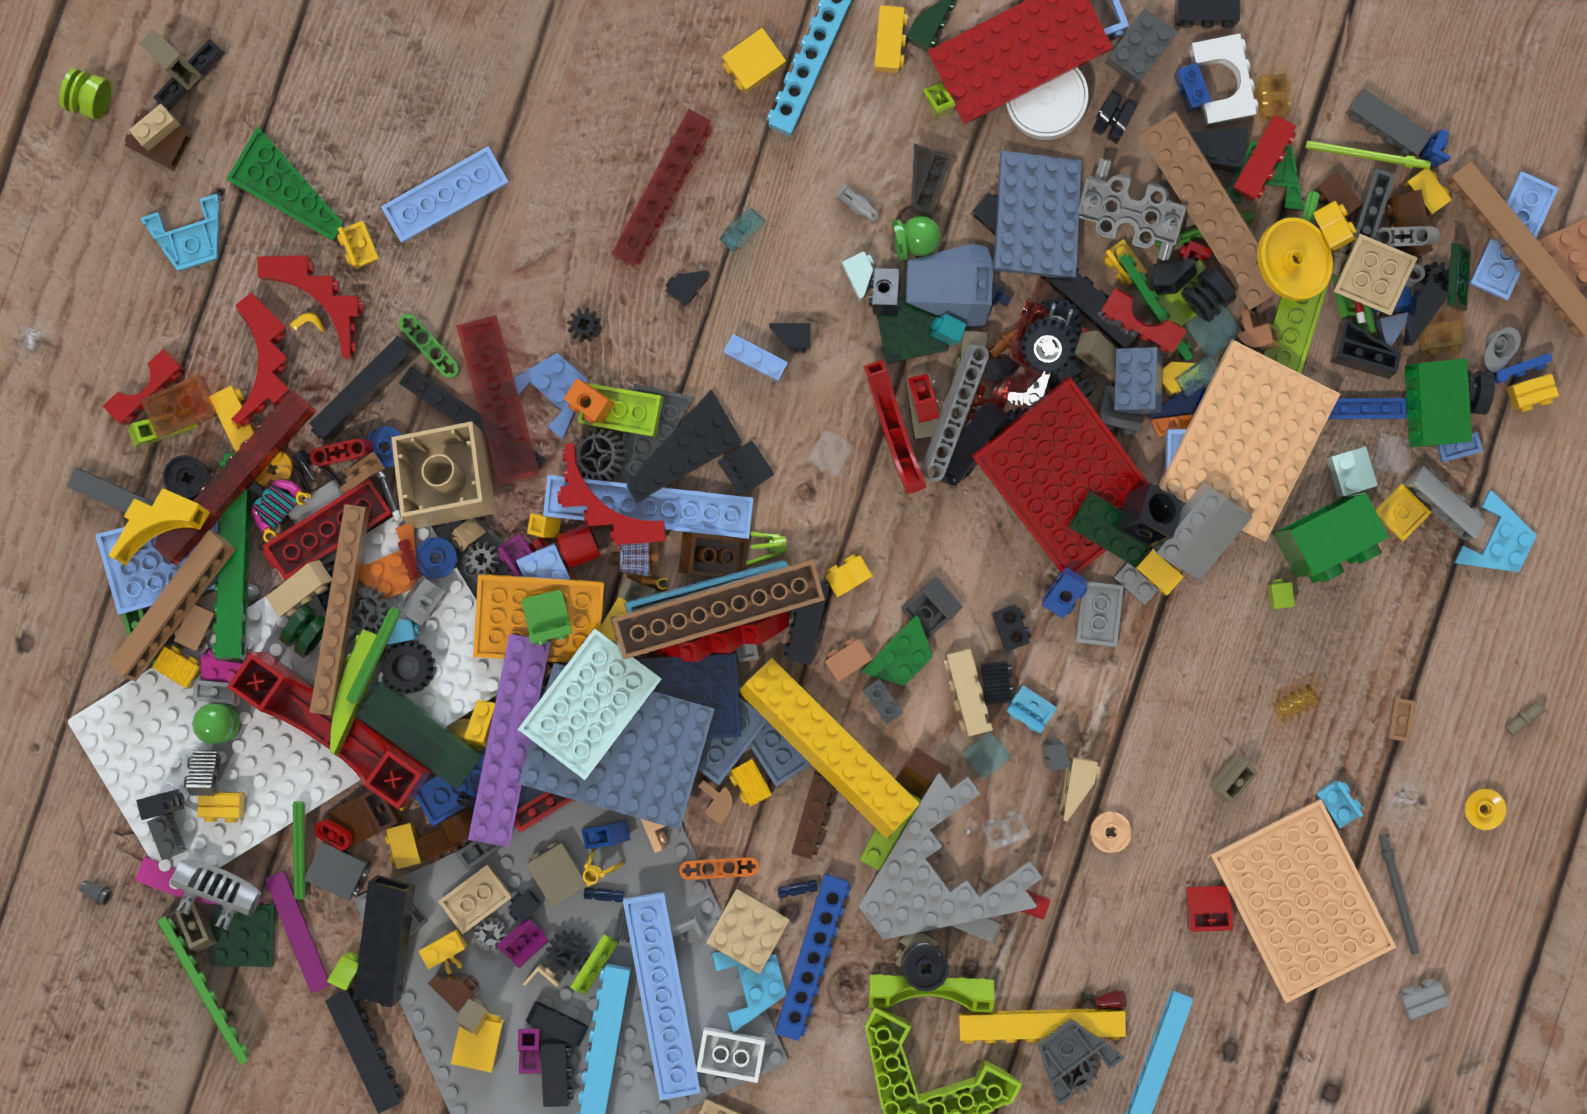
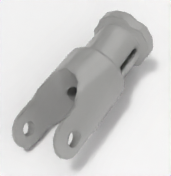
M845 183L835 199H840L855 214L866 216L871 221L877 220L878 213L871 207L868 200L861 194L857 195L850 190Z

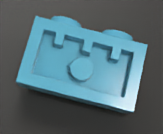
M1335 780L1317 792L1316 795L1322 800L1327 812L1338 828L1341 829L1355 818H1361L1363 816L1361 812L1363 808L1356 799L1353 800L1349 795L1351 790L1347 784Z

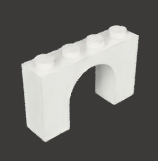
M1235 34L1192 43L1188 48L1191 64L1198 63L1199 67L1210 64L1225 65L1232 70L1237 80V88L1233 96L1224 100L1209 102L1202 106L1201 112L1204 127L1253 118L1258 111V102L1253 98L1254 82L1249 78L1250 63L1248 59H1245L1246 43L1244 39H1241V35Z

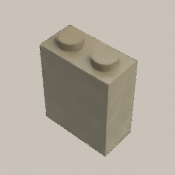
M154 29L139 43L187 90L202 77Z
M557 841L551 843L546 847L548 851L540 854L538 851L529 857L530 861L526 864L551 907L586 887L583 873L564 841L561 843Z

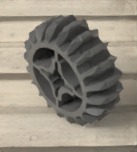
M604 428L601 430L593 429V433L588 431L586 432V437L581 436V444L576 443L575 445L579 447L577 451V465L582 477L590 480L614 481L613 475L620 476L618 470L625 469L621 465L622 461H627L623 457L627 451L622 449L625 444L620 441V436ZM603 440L609 443L612 451L606 450ZM589 462L594 463V467L597 468V472H594L591 469Z

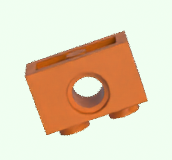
M577 378L563 398L569 403L568 407L577 413L581 411L585 414L583 418L593 424L595 421L603 424L615 405V402ZM590 398L591 404L586 408V401Z

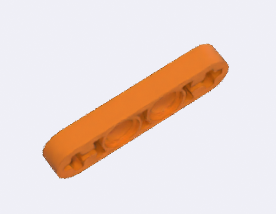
M752 857L687 860L679 865L678 873L686 880L744 877L755 875L759 869V864ZM737 861H741L740 865H747V861L755 865L754 868H751V872L744 868L740 869L741 873H737ZM726 862L734 864V871L730 874L723 871V865ZM696 863H700V876H696V871L690 872V876H686V873L682 872V869L686 868L687 864H689L690 868H697ZM706 863H711L714 866V871L710 875L703 873L702 868Z

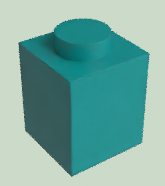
M944 314L936 317L932 322L931 329L933 330L930 336L953 346L960 343L966 324Z

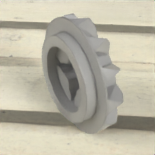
M494 917L484 918L476 925L474 930L475 942L480 948L487 951L497 950V944L507 936V929L504 923ZM495 927L496 929L493 934L495 938L485 941L487 934L484 930L490 931Z

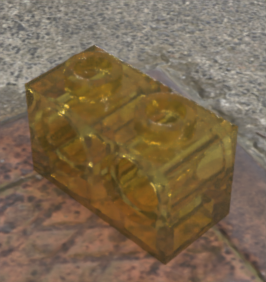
M1286 74L1260 76L1257 80L1260 121L1272 120L1274 115L1285 119L1291 113V101L1287 98L1290 84L1289 80H1286ZM1270 83L1278 86L1277 92L1270 89ZM1271 104H1277L1280 107V112L1273 111Z

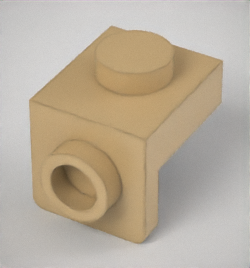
M470 518L458 526L449 537L452 544L459 548L461 552H464L469 545L482 537L486 531L475 518Z

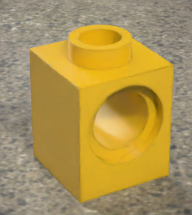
M530 513L527 534L543 538H557L561 518L543 516V513Z

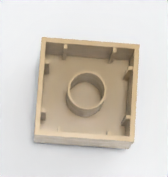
M472 421L391 437L401 518L414 528L418 529L496 514L486 435Z

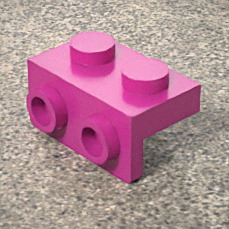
M207 648L201 657V679L230 683L244 661H219L213 655L212 648Z

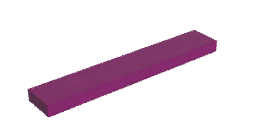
M286 871L265 878L310 993L312 994L331 986L327 982L329 977L297 899L294 898V891Z

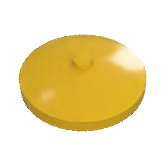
M1285 218L1269 226L1261 236L1257 250L1259 270L1266 284L1276 294L1288 300L1302 301L1314 297L1324 290L1332 275L1333 257L1331 248L1323 233L1315 225L1301 218Z

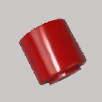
M588 522L557 535L558 549L565 564H568L570 568H575L602 556L591 527L588 526Z

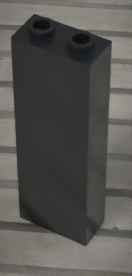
M397 336L309 423L313 427L311 431L319 439L333 441L419 354L404 339Z
M380 875L368 881L354 996L361 998L363 1001H372L379 1003L383 1007H392L401 999L415 885Z

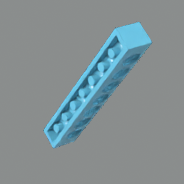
M831 0L819 1L817 17H812L808 26L811 30L808 35H804L800 44L803 48L800 54H795L792 61L794 68L791 73L787 72L783 83L786 86L783 91L779 90L775 99L777 106L775 110L771 109L768 114L767 121H769L770 129L792 137L853 0H842L840 3H833ZM830 14L834 19L831 22H826L823 20V16ZM816 33H823L825 39L818 41L814 38V35ZM809 51H813L817 54V57L815 59H808L806 54ZM800 70H806L809 75L806 78H800L797 73ZM793 88L800 91V94L796 97L789 94V91ZM789 107L792 113L790 115H783L781 109Z

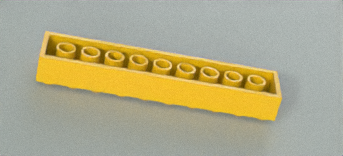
M773 658L759 669L739 690V693L885 838L892 834L920 804Z

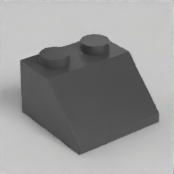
M936 577L929 581L901 607L910 619L916 614L919 616L925 635L928 638L963 608Z

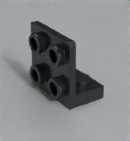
M753 441L718 461V464L740 496H744L774 475V472Z

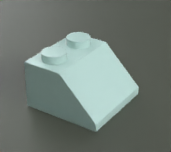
M1366 446L1326 458L1337 497H1343L1378 486Z

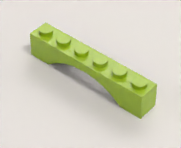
M870 975L868 1007L890 1008L906 999L933 996L955 1001L972 1012H993L994 980L985 978L966 979L963 977L946 978L943 985L939 988L925 992L910 986L903 975Z

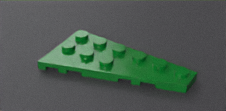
M257 126L228 175L227 180L335 242L339 234L338 228L343 227L345 224Z

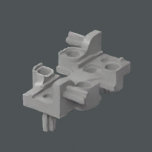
M1100 158L1096 175L1086 179L1078 209L1079 218L1095 222L1098 234L1110 239L1116 238L1119 225L1129 223L1135 229L1132 241L1134 246L1148 248L1156 243L1157 240L1161 241L1158 258L1163 261H1169L1173 246L1181 241L1182 234L1180 232L1188 206L1171 201L1169 189L1157 183L1148 184L1146 195L1142 200L1132 199L1129 195L1131 176L1117 174L1107 180L1112 161ZM1115 180H1119L1122 182V190H1117L1115 188ZM1155 191L1162 194L1163 199L1161 202L1154 199ZM1110 200L1117 203V210L1114 212L1107 209V202ZM1150 211L1157 215V220L1154 223H1150L1146 219V215ZM1104 220L1111 222V230L1105 229L1103 225ZM1144 231L1151 234V241L1143 239Z

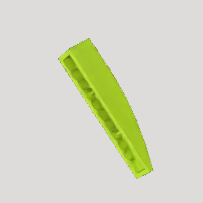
M362 630L361 634H357L354 640L355 647L345 660L346 667L338 688L333 711L330 753L338 757L388 646H385L359 702L353 704L347 701L346 697L377 636L366 630Z

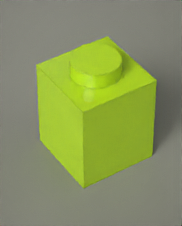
M1285 579L1273 580V584L1267 585L1270 609L1295 607L1292 582H1286Z

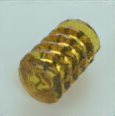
M1307 683L1305 689L1302 687L1298 688V693L1291 691L1290 696L1287 694L1283 695V700L1277 698L1276 704L1272 702V706L1279 719L1286 724L1287 716L1294 720L1293 713L1300 717L1302 716L1301 709L1306 713L1309 712V705L1316 709L1315 702L1319 703V698L1313 687Z

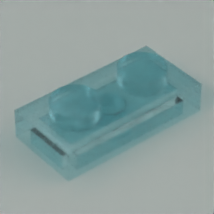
M1207 355L1176 377L1175 380L1183 394L1188 397L1211 381L1217 365L1213 358Z

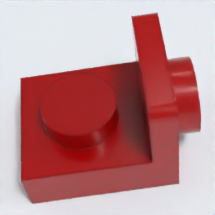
M1190 240L1186 245H1182L1178 255L1181 256L1180 260L1187 259L1189 253H1191L1192 258L1203 261V259L1207 260L1210 258L1212 250Z

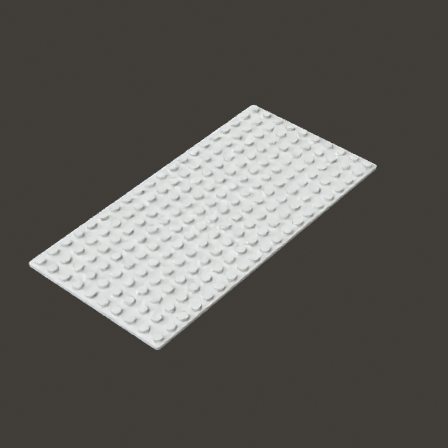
M394 517L366 533L362 556L364 564L367 565L403 549L395 528L408 522L404 520L401 523H396ZM432 526L414 529L417 546L416 552L424 540L438 537ZM336 553L326 558L321 563L325 564L334 561L336 558ZM433 553L432 556L434 558L432 562L440 563L442 555L440 553ZM457 567L450 575L444 578L435 579L427 577L444 589L445 597L442 603L438 606L436 605L431 611L433 612L431 618L426 623L423 622L421 626L419 625L420 635H418V640L412 641L425 645L426 649L432 652L431 656L436 661L434 662L436 671L433 673L435 675L433 680H430V684L424 687L423 690L415 693L403 694L395 692L393 688H389L386 685V681L382 680L383 673L380 672L382 664L380 663L356 715L375 730H378L392 712L408 725L394 742L405 751L410 750L474 710L477 699L488 701L495 697L498 692L504 659L473 657L477 599ZM360 579L358 580L357 590L366 587ZM409 591L389 599L386 603L387 606L398 609V606ZM314 595V600L307 605L316 610L315 618L320 615L326 617L327 611L324 610L317 595ZM266 596L247 608L245 653L248 656L252 652L262 651L267 639L272 634V629L276 622L279 627L284 628L289 621L287 616L278 617ZM401 613L398 621L410 618ZM352 620L351 625L358 631L357 634H361L362 625L357 627V620ZM211 630L202 651H195L185 646L182 648V654L187 657L190 655L201 661V657L206 649L212 648L213 643H216V635H214L213 630ZM357 634L347 645L345 660L348 654L354 650V640ZM321 642L305 658L300 657L294 652V645L286 647L280 662L314 685ZM273 644L270 647V653L273 656H279L283 651L282 646L279 644ZM388 644L385 651H388L390 646L396 644ZM404 655L399 660L397 668L402 678L410 680L417 675L419 665L412 655ZM150 668L142 673L136 682L129 681L68 720L69 726L149 858L159 862V869L161 871H168L171 867L176 869L181 860L195 861L220 868L293 823L292 805L294 801H303L305 814L361 780L342 759L334 756L328 748L301 730L274 716L260 712L258 709H255L252 717L249 712H242L239 715L241 723L248 725L241 739L232 743L234 753L220 781H217L216 792L245 793L244 818L238 819V822L235 823L225 822V818H217V822H204V818H198L197 812L184 804V809L171 813H173L172 817L175 818L174 821H176L177 828L181 833V840L184 841L183 844H185L187 850L171 858L161 860L147 821L157 817L141 821L136 800L179 789L180 793H183L186 802L189 792L187 788H184V777L188 776L189 773L187 768L188 757H191L193 750H212L214 746L213 744L204 743L194 734L192 727L193 717L203 705L213 702L192 701L194 685L192 688L186 689L155 669ZM237 695L236 704L228 705L233 707L238 706L241 702V698ZM391 719L383 731H381V734L389 731L391 733L389 739L391 740L401 726ZM218 751L222 764L226 762L227 754L223 751ZM190 795V800L193 803H198V796ZM169 881V885H170L171 888H173V889H178V888H176V887H173V886L170 884V881Z

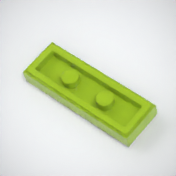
M604 934L570 988L586 995L601 972V968L605 966L619 942Z

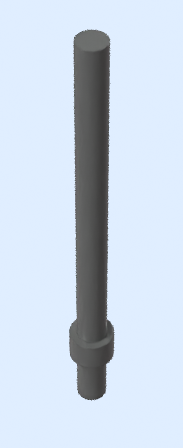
M1387 833L1378 835L1382 847L1381 855L1383 860L1386 861L1411 954L1415 955L1420 952L1393 859L1395 854L1393 849L1390 848Z

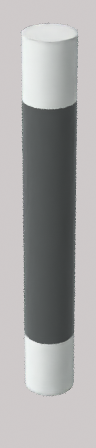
M382 470L376 475L395 522L401 523L404 519L401 518L400 509Z

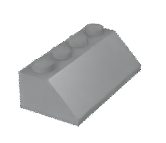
M1427 466L1418 467L1403 484L1462 540L1476 539L1485 523V520L1481 518L1482 514L1477 509L1470 508L1466 504V499L1460 494L1455 495L1450 490L1451 486L1447 482L1436 478V473Z

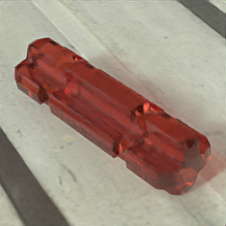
M405 539L398 542L399 549L403 552L401 555L405 567L409 570L407 572L409 579L414 580L421 577L420 570L416 567L418 564L414 552L410 549L412 547L410 540Z

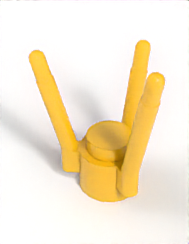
M592 849L587 863L584 865L586 870L583 873V880L586 886L589 887L597 883L601 877L625 865V862L622 861L602 871L600 867L591 865L595 849Z

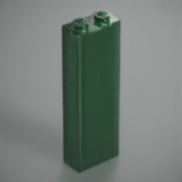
M381 681L380 684L376 682L369 691L371 696L368 700L364 699L359 704V712L356 716L458 790L485 754L401 692L393 691V688H389L386 685V681Z

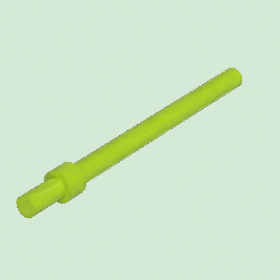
M1308 140L1306 143V149L1404 165L1405 168L1413 169V167L1430 169L1431 161L1415 159V156L1410 155L1404 157Z

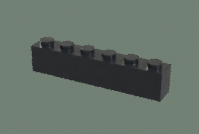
M350 987L346 991L344 990L329 997L325 1002L379 1114L400 1104L404 1100L403 1096L405 1093L402 1086L397 1084L394 1078L396 1077L395 1071L386 1061L387 1054L384 1048L380 1047L377 1042L378 1035L375 1029L371 1028L368 1023L369 1016L365 1009L362 1010L359 1004L360 998L354 996L355 991Z

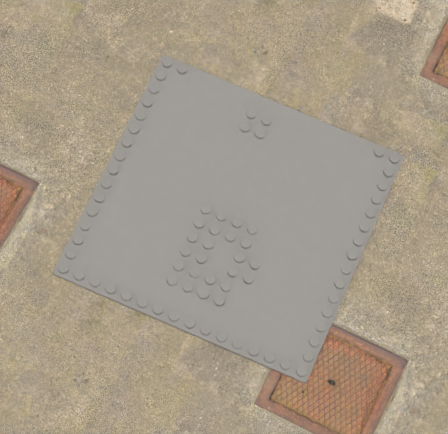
M575 800L523 833L518 832L514 825L510 846L502 847L470 870H466L456 855L458 852L456 851L434 863L432 862L395 879L415 885L413 902L428 919V922L408 939L402 993L399 1001L450 1114H576V1112L581 1110L578 1098L580 1091L584 1092L585 1084L581 1083L583 1071L588 1070L589 1063H585L587 1050L591 1051L592 1043L589 1042L590 1031L595 1030L596 1022H592L594 1009L598 1010L599 1007L596 995L597 990L602 989L603 981H599L600 973L587 994L584 995L570 988L580 971L575 969L574 975L570 971L563 975L562 969L555 972L556 965L549 966L552 962V959H546V956L550 954V952L546 951V948L552 947L549 942L524 965L517 968L512 959L501 952L499 948L487 951L479 947L474 938L476 925L465 932L463 937L468 946L455 954V957L461 961L463 967L458 969L457 965L448 958L451 962L450 968L453 971L452 973L473 975L479 981L478 985L481 988L470 1000L474 1001L476 998L486 1004L489 1014L499 1015L500 1019L505 1020L495 1067L492 1073L451 1064L459 1029L456 1019L462 1009L457 1013L428 984L437 973H447L445 963L441 962L428 970L418 951L457 928L438 901L488 863L512 896H515L518 892L522 895L526 890L530 889L541 901L542 905L528 918L542 928L548 940H556L554 935L558 933L562 936L563 930H566L567 934H569L571 929H574V935L581 932L580 938L588 939L585 945H591V948L587 950L590 954L604 934L617 940V937L613 935L620 908L624 909L623 902H615V900L611 902L595 900V898H592V900L584 899V889L586 888L584 887L551 907L526 866L530 861L529 857L538 851L540 854L548 851L546 847L555 841L561 843L564 841L580 870L584 873L586 870L584 865L587 863L592 849L585 848L581 831L583 828L626 820L630 840L616 845L592 848L595 849L591 865L600 867L602 871L622 861L625 862V865L601 877L597 883L590 885L588 888H593V890H596V888L613 890V892L616 890L624 891V898L664 891L671 926L696 915L698 917L705 937L675 949L696 1067L705 1027L732 1032L727 1013L745 1008L747 1004L737 967L733 966L715 971L711 952L719 951L705 944L722 914L707 879L686 880L678 873V867L683 861L698 860L682 824L680 830L667 826L660 828L661 832L663 831L667 837V847L655 853L641 819ZM696 863L697 868H690L689 864H687L686 868L682 869V872L686 873V876H690V872L696 871V876H700L699 863ZM367 892L356 897L354 900L363 920ZM510 899L485 917H494L502 921L507 929V936L521 924L519 920L515 921L509 914L510 909L508 907L512 904ZM495 927L490 931L484 930L487 934L485 941L495 938L493 935ZM571 939L572 943H574L575 945H579L578 942ZM617 940L619 944L603 968L605 969L607 963L632 968L606 1114H677L705 1101V1098L710 1099L747 1082L697 1072L701 1093L665 1100L659 1099L631 942ZM562 941L556 945L555 951L562 948ZM566 948L565 952L563 953L568 954L569 957H571V954L575 951H569V949ZM582 954L576 955L575 963L581 960ZM558 960L560 963L566 965V962H564L563 960ZM539 964H542L545 968L547 966L550 967L557 974L555 977L561 981L559 986L556 987L538 971L526 986L522 984ZM534 1001L556 1009L585 1023L589 1027L579 1047L569 1044V1046H572V1058H569V1064L573 1066V1079H570V1085L574 1087V1099L571 1100L568 1106L543 1107L542 1071L541 1074H519L518 1029H538L525 1021ZM766 1010L735 1031L736 1033L766 1038L760 1075L788 1062L787 1055L777 1034H775V1029ZM541 1030L542 1042L544 1040H561Z

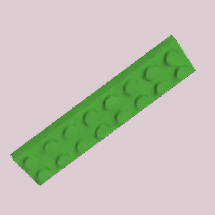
M165 916L157 920V923L238 1064H244L248 1061L246 1058L249 1055L244 1044L239 1045L236 1041V1038L239 1037L233 1026L228 1027L225 1020L229 1018L223 1008H217L215 1004L218 1001L212 990L208 991L204 984L208 982L203 973H197L194 968L197 963L192 954H186L184 948L187 945L181 936L177 938L174 930L177 928L172 919H166Z

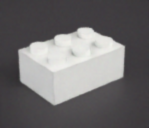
M705 1027L696 1071L758 1083L766 1038Z

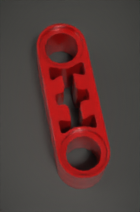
M352 439L317 447L311 451L310 460L316 466H330L361 459L373 452V445L368 439ZM360 443L362 445L361 453L358 451V445ZM343 450L348 451V453H342L340 455L335 454V452H341ZM322 452L325 454L324 461L321 459Z

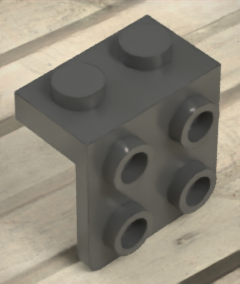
M1106 386L1103 392L1099 417L1110 431H1114V429L1123 430V434L1132 436L1135 433L1141 432V414H1120L1115 411V386Z

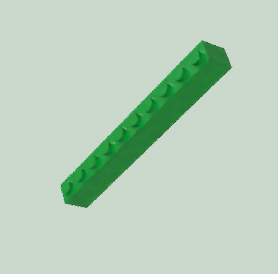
M224 453L223 460L220 461L223 480L219 482L222 500H219L218 503L221 520H218L217 527L220 535L236 550L219 571L218 581L215 582V592L218 594L217 602L214 603V613L217 614V620L213 624L216 643L212 645V653L219 661H245L252 493L247 488L252 483L253 478L251 472L253 457L249 453Z

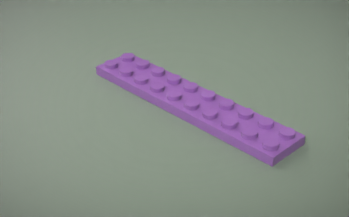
M509 634L468 840L505 847L510 846L522 787L518 783L531 739L520 732L518 728L539 702L550 641L542 645H536V643L531 644L529 637Z

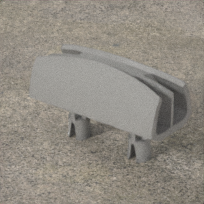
M181 860L170 881L173 887L184 892L176 909L177 911L181 912L186 905L184 913L189 915L195 899L198 897L204 898L222 906L223 910L215 926L220 928L225 920L223 929L227 931L235 913L239 912L249 917L254 914L262 894L253 885L230 872L189 860Z

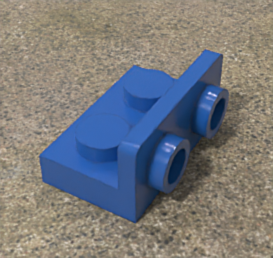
M1440 129L1431 134L1432 136L1423 147L1418 159L1431 161V168L1438 167L1449 161L1451 156L1441 152L1448 143L1446 138L1449 132Z

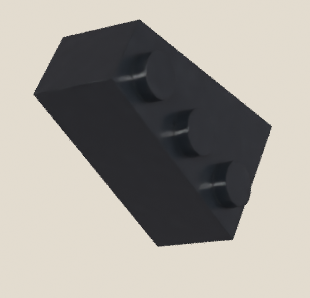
M1346 317L1339 324L1330 362L1390 379L1397 373L1401 353L1382 340H1377L1368 334V331L1354 325Z

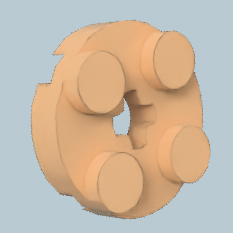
M1105 811L1094 818L1090 825L1089 835L1093 844L1099 850L1107 853L1119 852L1131 840V826L1129 821L1120 813ZM1114 827L1115 836L1110 835L1106 837V829Z

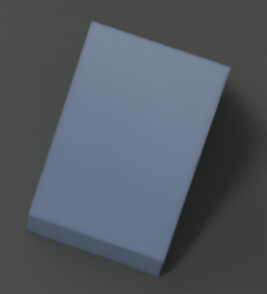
M1408 312L1376 320L1375 324L1379 339L1392 347L1406 325Z

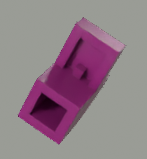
M518 1029L519 1074H541L540 1044L542 1043V1034L540 1029Z

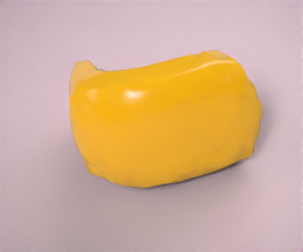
M311 312L298 316L289 324V327L295 331L304 323L311 321L320 331H326L317 314Z

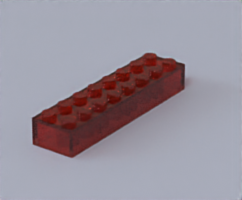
M497 315L456 325L500 488L540 477Z

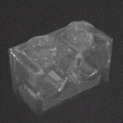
M1013 810L1005 813V817L997 820V817L985 821L986 824L982 828L991 851L1031 837L1021 812ZM1015 820L1019 821L1020 828L1017 831L1010 830V823ZM993 828L1001 829V835L998 838L990 836Z

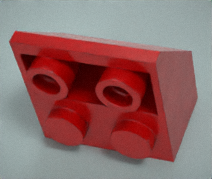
M1225 885L1185 887L1187 928L1191 932L1233 930L1232 906L1229 891Z

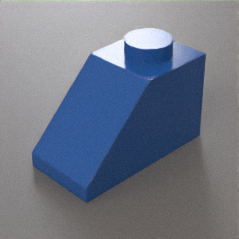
M626 820L581 829L586 849L612 846L630 840Z

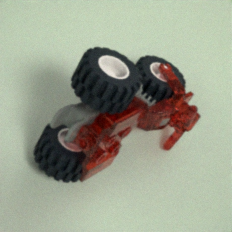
M1028 298L1024 310H1022L1009 351L1010 358L1018 363L1020 367L1013 375L1005 376L990 394V399L984 398L986 387L984 385L978 387L975 398L972 400L974 407L978 408L981 404L986 405L992 401L1010 417L1001 431L1029 409L1025 408L1024 411H1021L1020 407L1016 408L1014 412L1012 409L1006 412L1003 409L1007 400H1009L1010 404H1013L1014 400H1016L1015 405H1018V402L1021 401V405L1026 403L1032 407L1043 398L1051 371L1056 374L1060 369L1063 371L1071 363L1077 347L1076 340H1079L1082 332L1083 318L1080 317V310H1076L1074 303L1070 305L1069 300L1060 301L1061 298H1056L1052 301L1051 298L1046 303L1038 304L1031 301V298ZM976 409L970 410L968 418L974 419Z

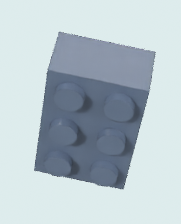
M1159 348L1116 349L1114 410L1118 413H1161L1163 352Z

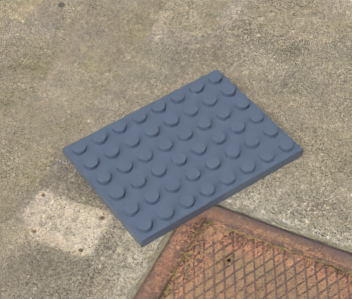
M554 663L546 691L565 668L564 665ZM652 691L586 780L531 740L518 784L680 830L715 709Z

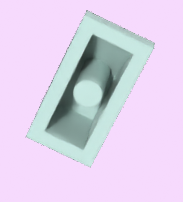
M864 251L842 262V267L859 301L864 299L873 272L872 267L875 266L870 254L866 256Z

